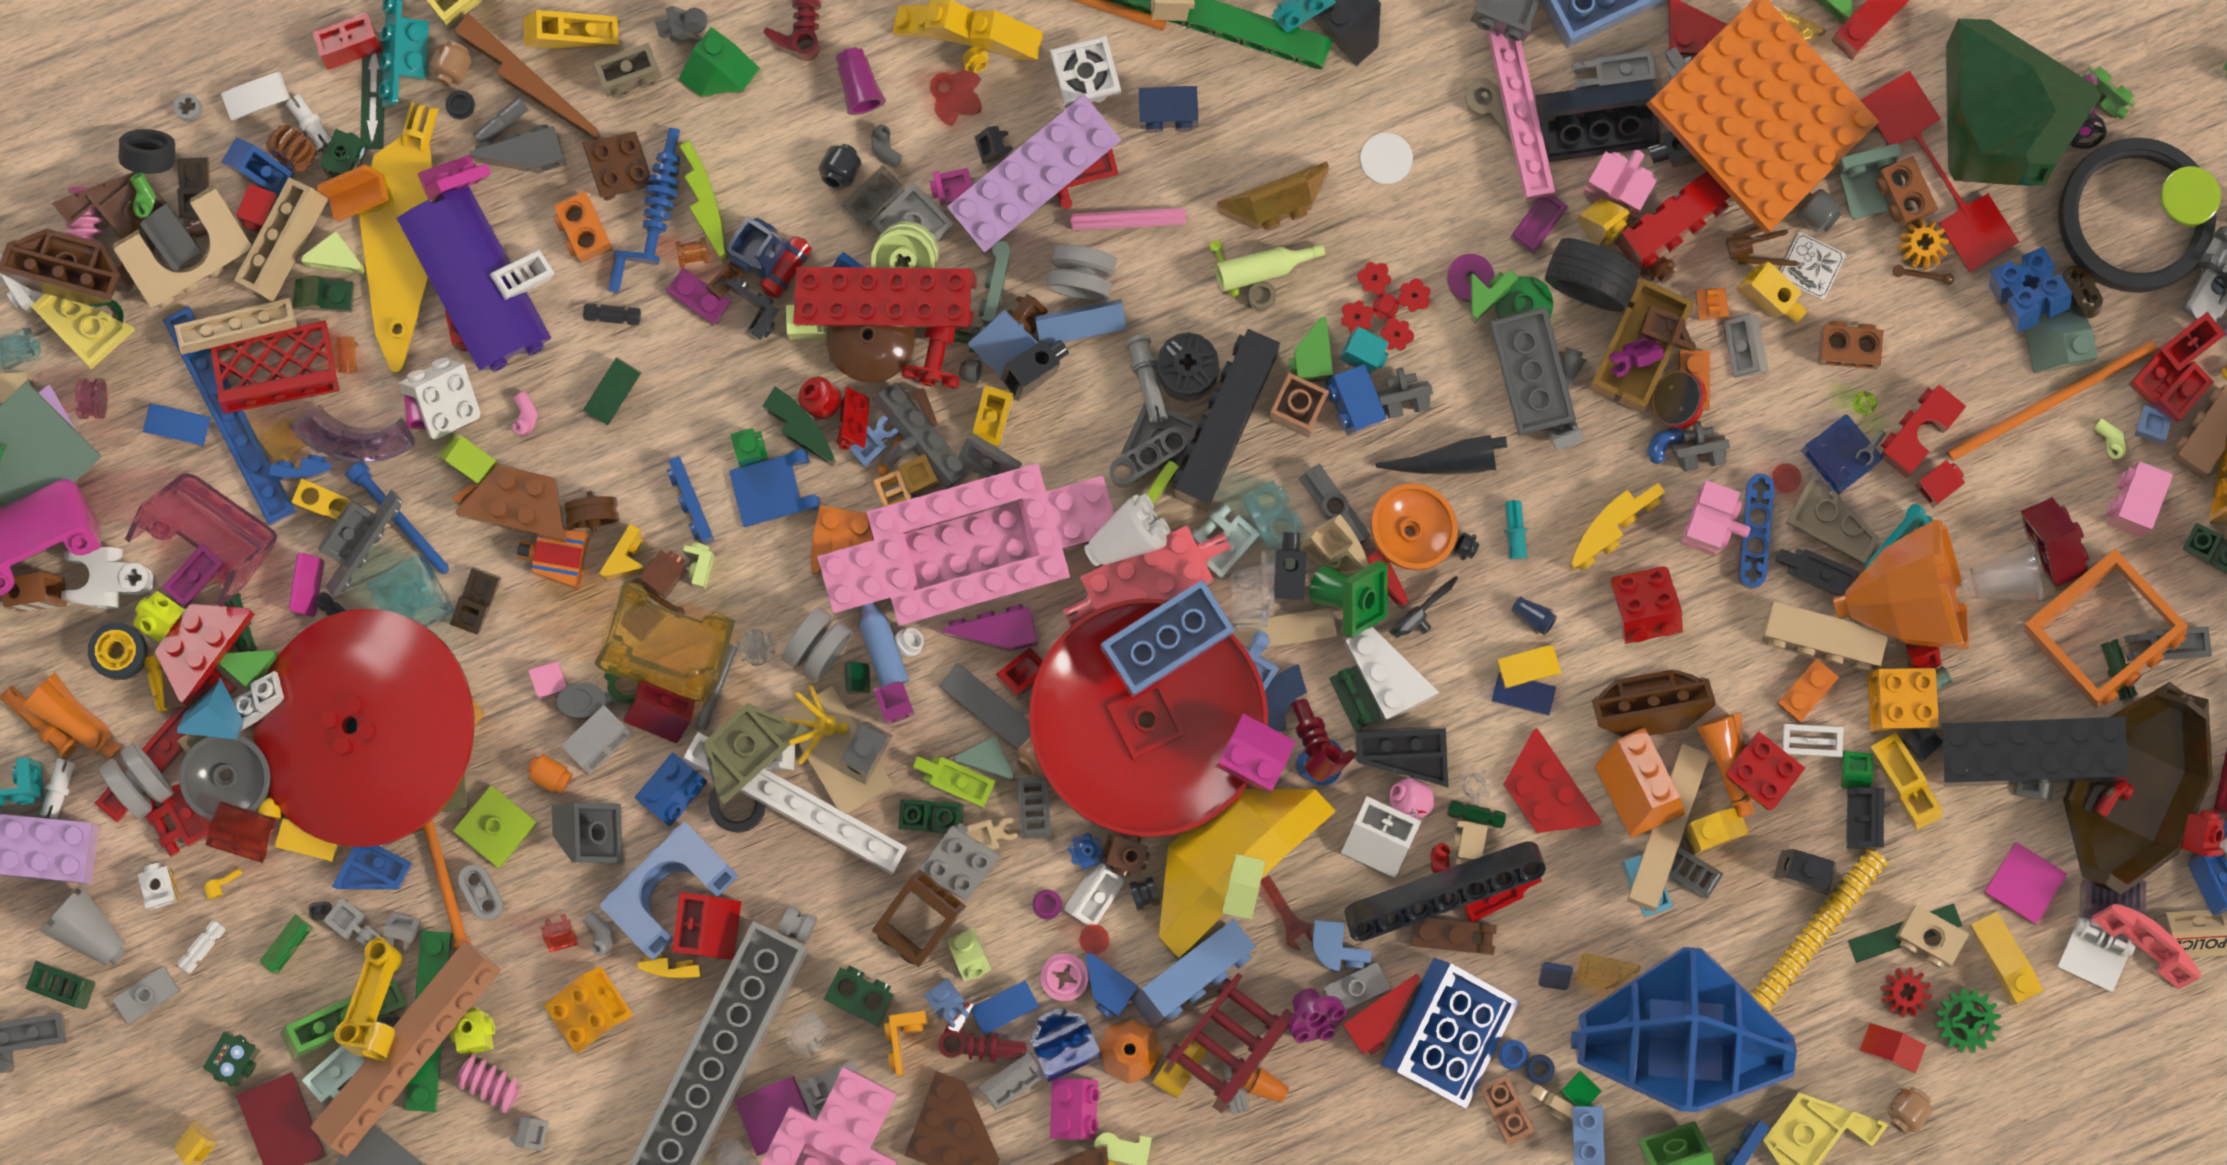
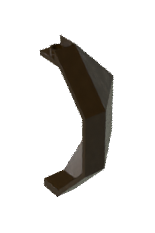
M2170 681L2110 716L2125 717L2128 765L2127 783L2135 788L2132 796L2127 800L2119 796L2107 817L2095 811L2094 808L2104 791L2117 781L2071 782L2063 798L2082 877L2098 888L2120 895L2180 853L2188 815L2198 812L2213 779L2209 699L2184 693Z

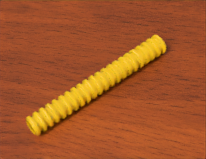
M1869 848L1864 851L1866 855H1861L1859 857L1860 862L1854 863V870H1849L1847 872L1849 876L1842 878L1841 881L1843 883L1836 886V892L1830 893L1831 898L1824 901L1825 906L1818 908L1820 912L1812 916L1814 918L1813 921L1809 920L1807 922L1808 927L1802 928L1801 936L1797 935L1795 937L1797 941L1790 943V949H1786L1783 952L1785 956L1778 958L1779 963L1772 966L1773 971L1766 973L1767 978H1763L1760 981L1761 986L1754 988L1756 991L1754 994L1750 993L1768 1012H1771L1772 1004L1776 1005L1778 1003L1776 999L1783 997L1782 992L1789 989L1788 984L1795 982L1794 977L1801 974L1800 969L1807 967L1805 963L1813 959L1811 957L1812 954L1816 955L1818 953L1817 948L1823 947L1824 939L1828 940L1830 938L1829 933H1834L1836 930L1835 926H1839L1842 923L1840 919L1847 917L1846 912L1853 909L1852 904L1859 902L1858 897H1862L1865 894L1864 889H1869L1871 887L1869 883L1875 882L1876 874L1880 875L1882 873L1881 868L1887 867L1886 859L1878 852Z

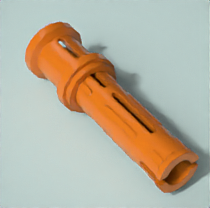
M13 685L2 693L0 700L39 733L40 741L44 744H50L59 752L61 759H67L79 747L80 743L64 731L22 711L21 708L27 698Z

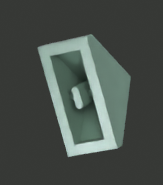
M995 736L958 754L955 760L957 764L1012 782L1015 777Z

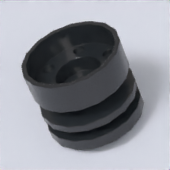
M1190 332L1176 334L1168 339L1160 349L1157 359L1158 381L1164 392L1175 400L1184 402L1199 400L1210 393L1216 384L1219 371L1218 355L1212 343L1203 336ZM1185 359H1191V364H1194L1191 366L1190 371H1186L1184 365H1180L1185 363Z

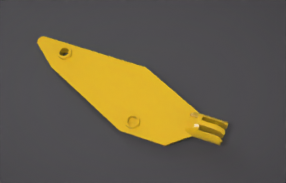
M415 102L410 103L402 135L376 153L371 164L372 169L384 176L389 201L359 213L375 335L388 367L394 373L402 371L429 278L397 220V217L428 200L418 173L433 167L430 141L439 108L431 107L429 109V106L423 104L418 107V104ZM402 325V332L396 334V327Z

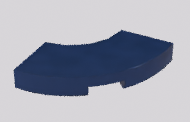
M1299 664L1279 673L1272 679L1265 690L1268 708V727L1277 732L1286 730L1285 717L1290 705L1297 698L1307 694Z

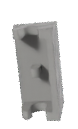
M603 705L561 746L590 775L632 733Z

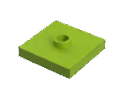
M491 785L453 831L500 869L538 823Z

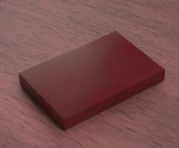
M293 1072L236 1095L263 1165H306L326 1156L319 1136L310 1128L313 1125V1121Z

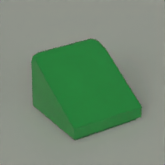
M1843 751L1840 786L1850 789L1855 787L1870 788L1873 780V754Z
M1581 1070L1560 1091L1575 1107L1589 1106L1602 1092Z

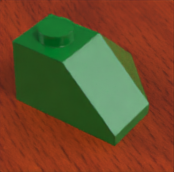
M710 27L693 49L678 80L700 97L713 96V94L728 92L738 93L744 91L760 68L733 42L713 27Z

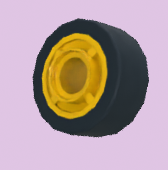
M109 623L100 627L92 635L88 644V658L92 667L99 674L113 680H126L135 676L144 667V660L148 653L144 637L135 628L124 623ZM122 644L124 647L123 655L120 658L114 659L112 657L113 647Z

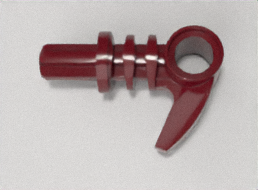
M793 0L792 8L798 10V12L793 14V18L798 20V22L793 24V33L791 35H784L765 27L763 32L768 40L780 50L797 56L800 60L810 61L815 59L820 51L819 41L815 34V31L819 29V24L815 21L819 19L820 15L815 11L821 8V1ZM804 39L814 42L812 48L805 51L799 49L798 44Z
M1303 698L1293 703L1295 714L1300 723L1296 727V733L1302 739L1301 741L1307 755L1311 756L1305 764L1306 771L1314 780L1324 782L1330 776L1341 772L1354 759L1355 752L1350 749L1342 753L1336 745L1331 743L1324 729L1325 723L1323 719L1314 717L1308 700Z
M969 1002L963 1005L968 1013H970L973 1004ZM958 1014L954 1017L953 1021L956 1027L952 1028L947 1023L944 1033L938 1041L940 1052L948 1058L954 1059L961 1055H969V1060H972L974 1055L979 1056V1060L983 1061V1057L986 1056L990 1057V1063H996L997 1057L1020 1059L1026 1055L1027 1048L1026 1043L1023 1041L999 1040L998 1033H993L991 1039L985 1038V1034H981V1038H976L974 1033L964 1031L963 1025L966 1018L963 1014ZM950 1036L958 1037L961 1042L960 1049L955 1053H948L944 1049V1041Z

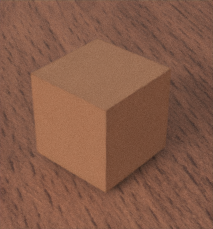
M1288 373L1270 411L1269 420L1309 438L1328 399L1329 391Z

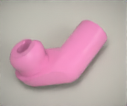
M526 391L513 398L520 410L517 421L513 422L512 429L515 434L522 436L532 432L538 418V413Z

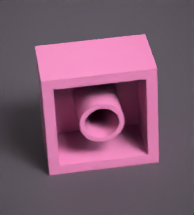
M2140 461L2133 467H2128L2126 472L2123 471L2117 482L2116 488L2120 489L2116 499L2112 498L2107 508L2106 515L2110 516L2107 525L2137 537H2142L2151 531L2173 474Z

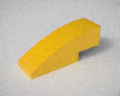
M1897 732L1870 746L1888 784L1915 830L1918 831L1942 818V807L1927 785V779Z
M194 1120L175 1143L174 1149L185 1164L201 1165L218 1141L213 1138L214 1134L197 1120Z

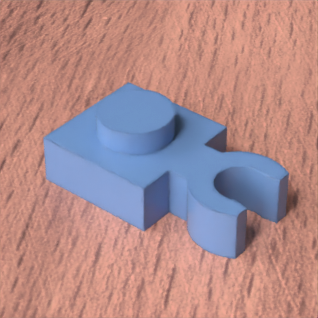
M2149 404L2150 407L2145 405L2140 414L2135 436L2163 445L2166 441L2172 419L2161 413L2151 404Z
M886 416L879 419L877 428L874 431L867 425L866 447L864 449L856 444L852 445L849 449L865 468L888 449L883 441L885 439H893L899 433L896 428L891 432L883 430L884 424L889 421Z
M948 977L924 994V997L939 1018L944 1017L950 1027H956L953 1021L956 1015L963 1014L966 1019L969 1017L968 1011L962 1005L965 1001Z

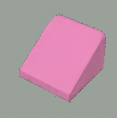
M559 662L528 670L536 695L540 700L558 694L567 687Z

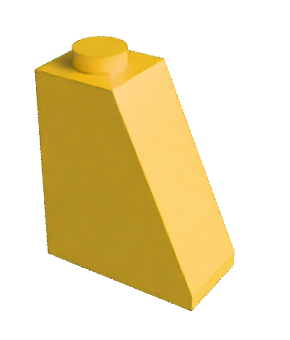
M1736 807L1692 821L1684 829L1693 855L1749 835L1743 817L1739 818Z

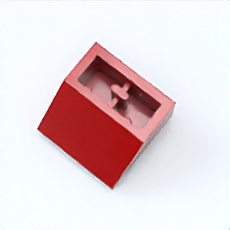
M679 892L672 952L682 955L733 960L736 952L742 901Z

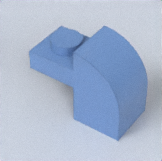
M1315 920L1312 949L1316 959L1323 967L1339 973L1341 961L1346 962V967L1363 969L1364 964L1371 963L1372 951L1342 947L1345 923Z

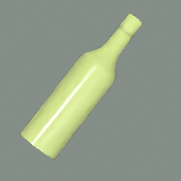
M1322 244L1300 250L1275 247L1215 264L1216 279L1221 291L1225 292L1281 277L1290 273L1293 267L1300 262L1324 256L1325 249Z

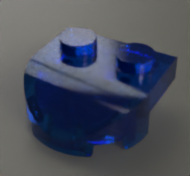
M1058 1008L1048 1011L1037 1020V1026L1033 1034H1031V1044L1048 1082L1102 1058L1090 1027L1080 1013L1076 1014L1067 1011L1065 1008Z

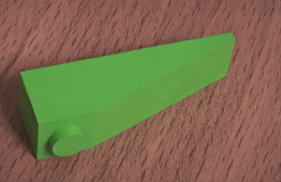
M395 978L390 981L379 1014H391L407 1005ZM352 997L286 1025L280 1034L292 1060L335 1041V1030L344 1021Z

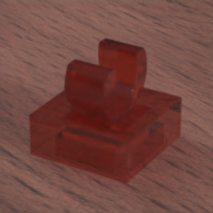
M561 914V922L554 924L551 923L550 918H546L545 926L541 927L543 939L550 953L579 945L573 925L565 914Z

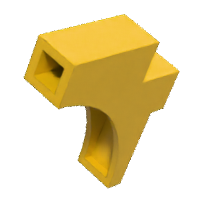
M930 0L929 4L899 5L892 34L899 37L929 38L974 46L1015 60H1038L1043 37L1042 31L999 11H974L952 0Z

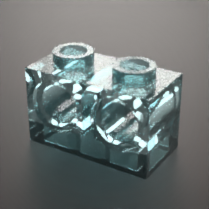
M1274 480L1242 496V502L1254 526L1260 533L1268 553L1282 546L1283 535H1277L1272 529V525L1275 522H1285L1289 527L1288 532L1301 533L1299 528L1303 527L1296 511L1291 513L1286 505L1289 497L1282 485L1277 487ZM1262 496H1272L1276 503L1275 506L1271 509L1262 508L1259 504V499Z

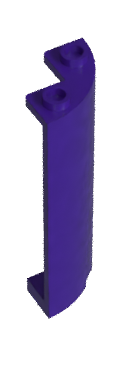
M463 187L443 193L441 198L432 202L427 200L397 217L402 230L479 371L492 370V372H497L508 365L507 360L514 355L528 353L529 356H532L544 349L543 344L552 338L527 292L505 300L489 276L492 272L511 262L470 187ZM514 272L511 273V276L513 277L517 285L521 284L515 276ZM501 277L508 290L512 287L506 277Z

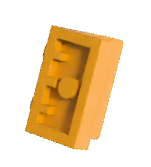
M1934 668L1877 669L1867 673L1870 732H1882L1889 729L1936 728L1939 726L1936 670Z
M602 966L581 975L544 1004L545 1009L576 1054L583 1051L610 1029L634 1016Z
M926 1011L889 1015L890 1022L884 1023L886 1041H892L893 1052L888 1053L890 1071H896V1076L898 1077L905 1076L899 1028H903L905 1033L923 1031L922 1025H929L928 1013Z

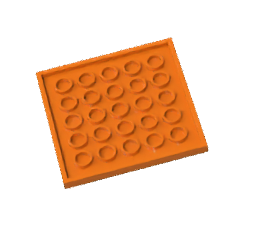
M1752 0L1646 104L1765 234L1771 232L1840 162L1841 157H1845L1879 123V120L1769 0Z

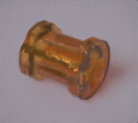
M700 237L699 241L683 244L680 241L676 242L680 268L685 267V264L704 261V263H709L705 237Z

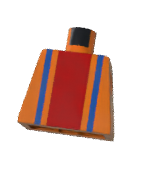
M564 530L567 538L565 543L537 536L536 544L519 542L517 558L532 561L531 572L534 575L573 589H580L590 536L587 531Z

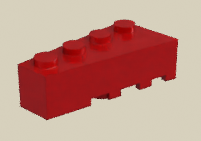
M1708 171L1679 191L1680 195L1676 198L1672 196L1662 202L1656 208V213L1652 215L1648 212L1641 217L1632 227L1633 230L1628 226L1621 231L1615 244L1624 256L1639 269L1643 266L1646 270L1649 269L1659 259L1658 255L1666 249L1672 252L1684 242L1681 239L1688 232H1691L1693 235L1707 225L1704 220L1712 214L1717 218L1730 208L1728 202L1732 197Z

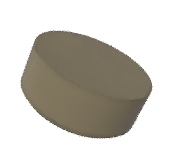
M1262 281L1249 287L1247 302L1253 310L1264 312L1271 309L1275 304L1276 291L1270 283Z

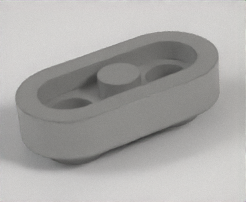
M476 864L464 867L459 873L458 883L473 912L478 918L485 921L497 919L503 911L504 904L488 872ZM476 874L480 877V882L473 886L470 884V877ZM490 900L493 902L494 908L487 912L484 910V903Z

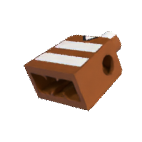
M44 571L14 576L12 589L0 596V606L3 605L4 608L17 612L66 607L67 602L61 600V592L66 590L65 578Z

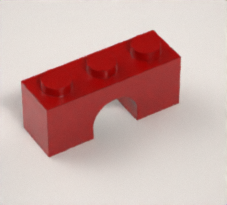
M1940 384L1934 390H1931L1929 387L1917 400L1921 406L1915 413L1909 410L1899 422L1903 426L1897 435L1891 432L1880 445L1884 450L1879 456L1906 478L1912 474L1930 452L1919 442L1917 436L1918 428L1922 425H1932L1944 434L1967 407Z

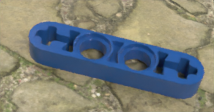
M1766 474L1752 476L1746 486L1743 524L1751 527L1748 537L1742 536L1738 576L1740 583L1748 589L1760 587L1767 576L1774 482ZM1759 480L1763 481V486L1768 487V490H1765L1761 497V502L1767 501V505L1763 503H1750L1751 499L1754 501L1757 499L1758 491L1753 489L1752 485H1756ZM1753 509H1761L1765 513L1766 520L1763 524L1756 525L1751 522L1749 515ZM1758 538L1762 541L1763 550L1761 553L1753 554L1748 550L1747 542L1749 539ZM1745 557L1751 560L1762 559V563L1757 562L1755 565V572L1760 574V578H1756L1754 583L1750 582L1748 576H1745V572L1750 571L1752 562H1745Z

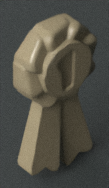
M1488 79L1473 81L1465 92L1468 109L1478 115L1490 114L1509 141H1511L1499 87Z

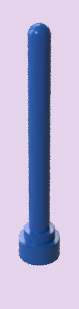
M360 460L345 473V476L352 484L356 483L358 487L362 486L380 506L386 495L371 479L370 468L363 460ZM399 511L396 517L392 519L394 523L439 573L446 574L449 571L448 564Z

